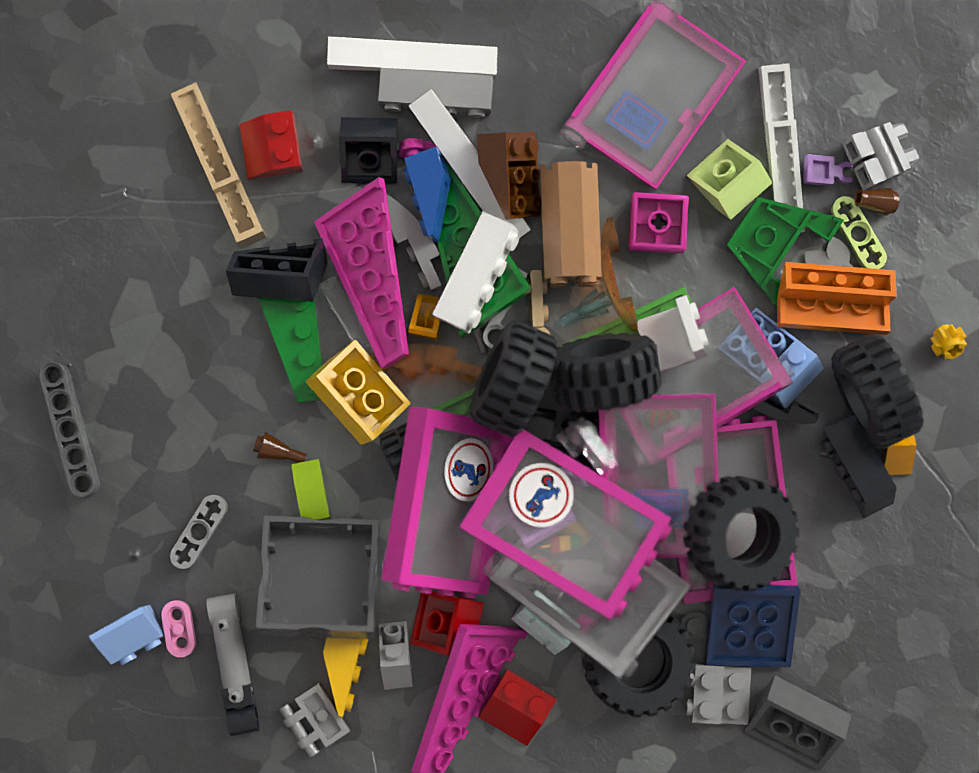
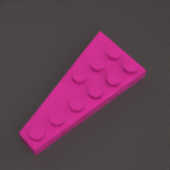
M378 177L315 220L314 223L321 238H323L327 252L381 368H388L409 355L385 181L383 178Z
M460 624L411 773H444L454 757L452 753L459 739L464 740L469 730L466 727L473 716H479L500 681L499 672L505 662H511L516 653L513 652V649L520 638L524 640L528 633L520 626Z

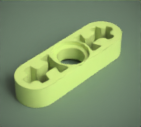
M843 196L838 198L831 206V216L844 220L839 230L862 268H882L887 260L886 252L861 209L855 205V201L851 197ZM840 203L843 206H850L851 210L848 211V215L851 220L857 217L859 221L851 223L846 228L844 223H847L849 219L845 214L840 215L838 213V210L841 208ZM859 226L865 230L866 238L864 241L857 242L851 237L853 227ZM871 240L873 245H870L868 249L872 254L877 253L879 255V258L876 260L878 265H875L873 262L868 263L866 258L869 257V253L866 248L860 252L858 247L864 246Z

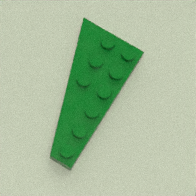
M445 158L451 182L440 241L437 244L448 283L482 212ZM508 254L505 260L507 264L503 274L500 277L497 276L493 284L494 292L491 299L484 303L480 311L481 319L478 325L472 328L470 333L533 291L510 254ZM458 329L459 335L462 338L470 334Z

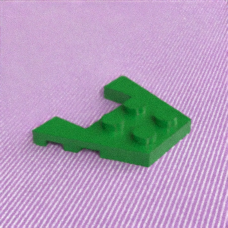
M757 197L726 245L777 308L780 280L775 278L773 274L803 228L810 229L830 242L844 220Z

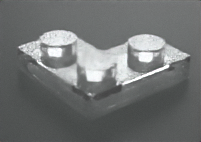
M583 417L556 436L573 458L584 453L600 475L619 463L615 458L612 448L601 441L597 436L595 427L589 421H585Z

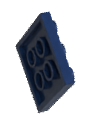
M713 583L705 651L706 665L791 667L800 599L799 586L769 585L762 589L757 587L754 591L746 592Z

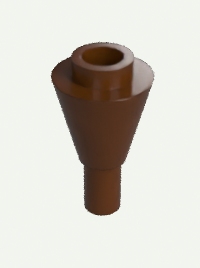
M266 431L263 436L258 435L253 449L254 452L258 453L257 458L288 459L300 463L305 461L307 453L289 448L288 445Z

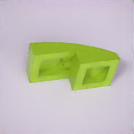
M315 459L291 464L301 517L313 520L331 519L320 460Z

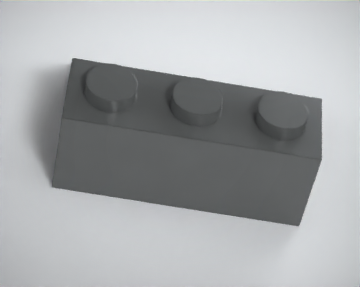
M774 676L762 692L748 720V725L745 726L744 732L820 771L845 740L851 714Z

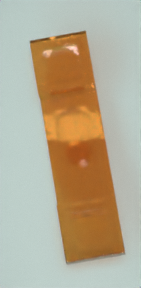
M610 217L605 222L600 245L603 281L615 312L623 323L634 332L638 331V322L632 297L620 299L610 254L620 252L614 220L613 217Z

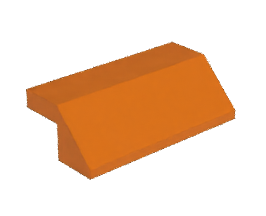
M785 262L777 297V327L887 335L890 332L889 305L897 297L895 270Z

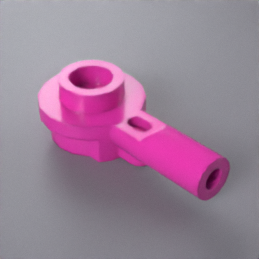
M418 138L405 139L400 142L398 155L404 159L433 148L436 144Z

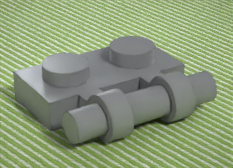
M320 683L295 699L300 707V710L294 713L289 704L279 709L284 717V724L287 728L290 727L299 740L297 744L300 749H305L309 757L319 752L314 744V741L320 738L324 746L328 747L351 731L344 719L338 716L336 707ZM305 716L314 729L310 734L306 732L299 721Z

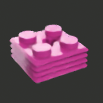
M634 192L631 197L628 249L630 251L684 253L687 240L689 197L687 195ZM657 216L661 217V222L666 223L660 230H657L655 225L651 224Z

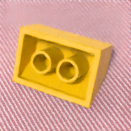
M353 340L324 363L305 381L361 445L373 441L411 404L356 340Z

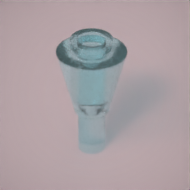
M595 288L575 307L576 309L564 314L560 319L566 327L579 319L610 313L608 307L612 304L604 290L599 292Z

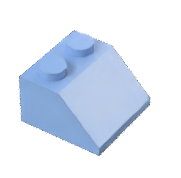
M148 605L138 608L89 637L111 665L119 661L122 666L137 658L134 652L144 647L147 652L160 645L161 641L159 638L165 636L153 609Z

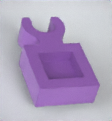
M807 154L804 156L803 184L830 187L834 184V179L839 184H848L853 181V178L845 177L842 170L850 169L853 165L848 161L834 165L835 157Z

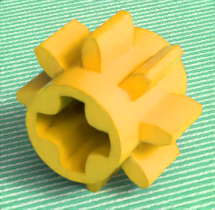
M953 324L942 325L934 331L933 337L930 338L933 343L931 348L936 356L942 354L945 359H954L964 352L965 346H967L964 339L967 336L961 327L955 329Z

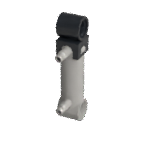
M236 593L207 598V612L213 628L223 686L221 693L224 710L226 709V722L230 736L258 732L260 730L259 716L255 704L256 698L253 682L250 681L240 623L241 613Z

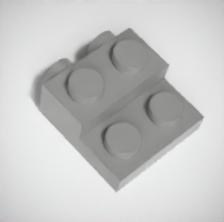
M696 663L695 671H691L690 678L693 679L690 685L692 687L691 698L686 699V716H690V721L692 723L748 725L751 667Z

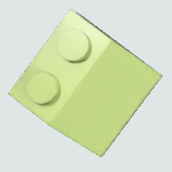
M729 139L687 174L688 179L714 208L730 220L772 184L761 162Z

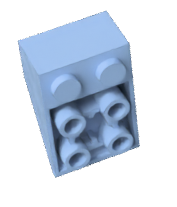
M755 308L751 312L752 316L793 382L790 386L771 396L773 400L786 409L824 368L813 351L786 330L777 327V323ZM740 324L718 349L759 387L773 379Z

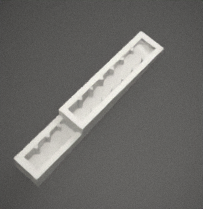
M328 36L327 65L329 69L381 71V68L497 76V47Z
M790 65L758 67L769 174L772 181V201L803 208L796 119H794Z
M430 89L409 105L410 109L480 208L490 215L513 224L519 230V238L530 231L531 226L525 218L505 219L479 166L477 150L434 91Z

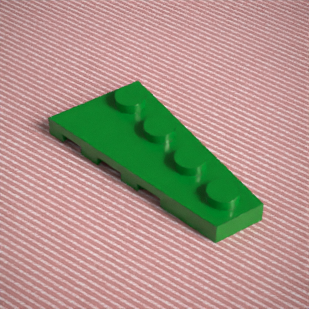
M258 298L298 403L321 400L305 382L323 365L315 298L313 302Z

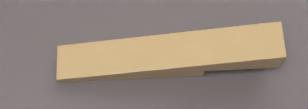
M197 83L171 93L237 244L242 249L266 238Z

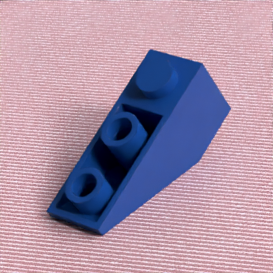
M435 146L404 158L407 168H404V174L408 184L413 185L415 193L411 197L416 210H420L423 218L419 220L421 230L424 236H428L436 243L440 241L451 178L444 155Z

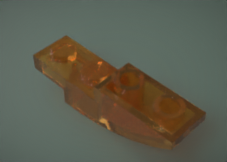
M408 344L409 355L390 366L399 369V375L415 379L416 374L423 376L425 365L430 366V372L444 376L446 371L456 373V379L473 383V379H478L482 370L480 366L456 360L457 348L435 344ZM368 353V355L381 368L375 353ZM389 367L381 369L388 372Z

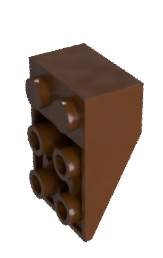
M536 132L477 134L478 163L505 219L539 217L541 199L538 182L540 171L537 159L539 144Z

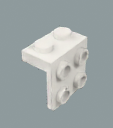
M687 296L675 299L678 307L640 319L637 322L639 334L641 336H648L657 345L660 372L707 357L704 346L709 345L704 328L698 330L695 320L700 319V315L695 302L690 304Z

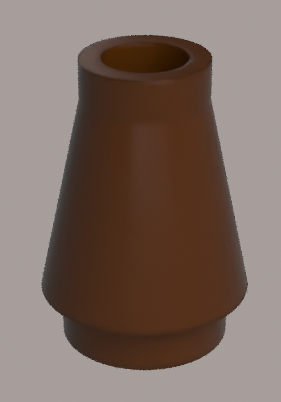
M891 188L858 190L854 201L857 207H863L887 216L897 211L899 195Z

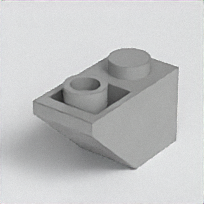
M407 621L378 624L380 668L384 690L413 687Z

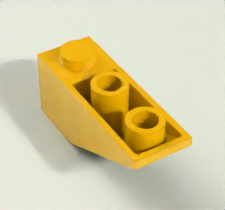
M326 638L323 655L337 713L340 717L344 716L346 710L351 711L355 695L350 694L352 682L358 683L362 667L357 666L359 654L365 655L368 639Z

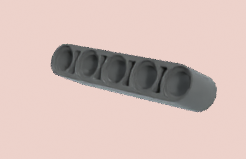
M48 362L41 367L39 378L68 486L76 496L91 497L99 490L100 481L71 374L66 366L56 362ZM58 368L61 372V377L57 382L52 383L49 379V374L52 369ZM65 395L68 399V405L65 409L59 410L56 405L57 399ZM72 422L75 425L76 431L73 436L68 438L64 434V427L67 423ZM76 449H79L83 454V459L78 465H75L71 460V455ZM84 476L90 480V488L86 492H82L78 486L79 480Z

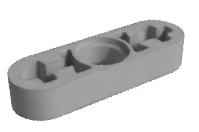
M209 495L203 499L170 553L171 562L175 567L186 569L196 563L227 513L228 505L223 497ZM218 500L220 502L218 507L221 509V512H214L209 520L215 522L211 526L208 521L199 519L201 513L204 517L207 516L210 511L207 504ZM200 523L206 527L207 534L204 539L196 540L193 538L191 530L195 524ZM185 538L191 543L199 545L198 550L195 547L190 549L188 556L191 557L190 561L179 562L180 556L177 554L178 551H185L189 545L184 543Z

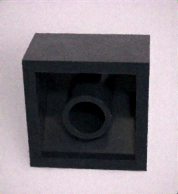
M341 117L339 132L341 183H371L379 177L383 178L385 183L397 184V118Z

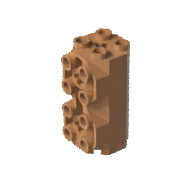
M583 161L552 163V169L546 170V165H541L540 199L544 282H549L550 288L567 287L566 284L578 282V287L595 286L596 280H600L602 277L597 164L592 163L591 167L587 168L586 162Z

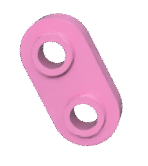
M171 601L162 610L166 646L173 656L185 657L191 654L196 647L192 611L190 606L184 601ZM175 609L182 611V618L179 620L173 617ZM180 637H184L187 640V645L184 648L180 647L177 643Z

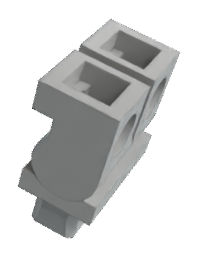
M888 122L865 132L853 134L842 142L851 165L868 158L870 159L853 169L862 190H868L904 173L919 160L916 149L911 147L903 151L899 142L908 137L904 123L892 125L891 122ZM864 171L866 172L869 180L866 179Z

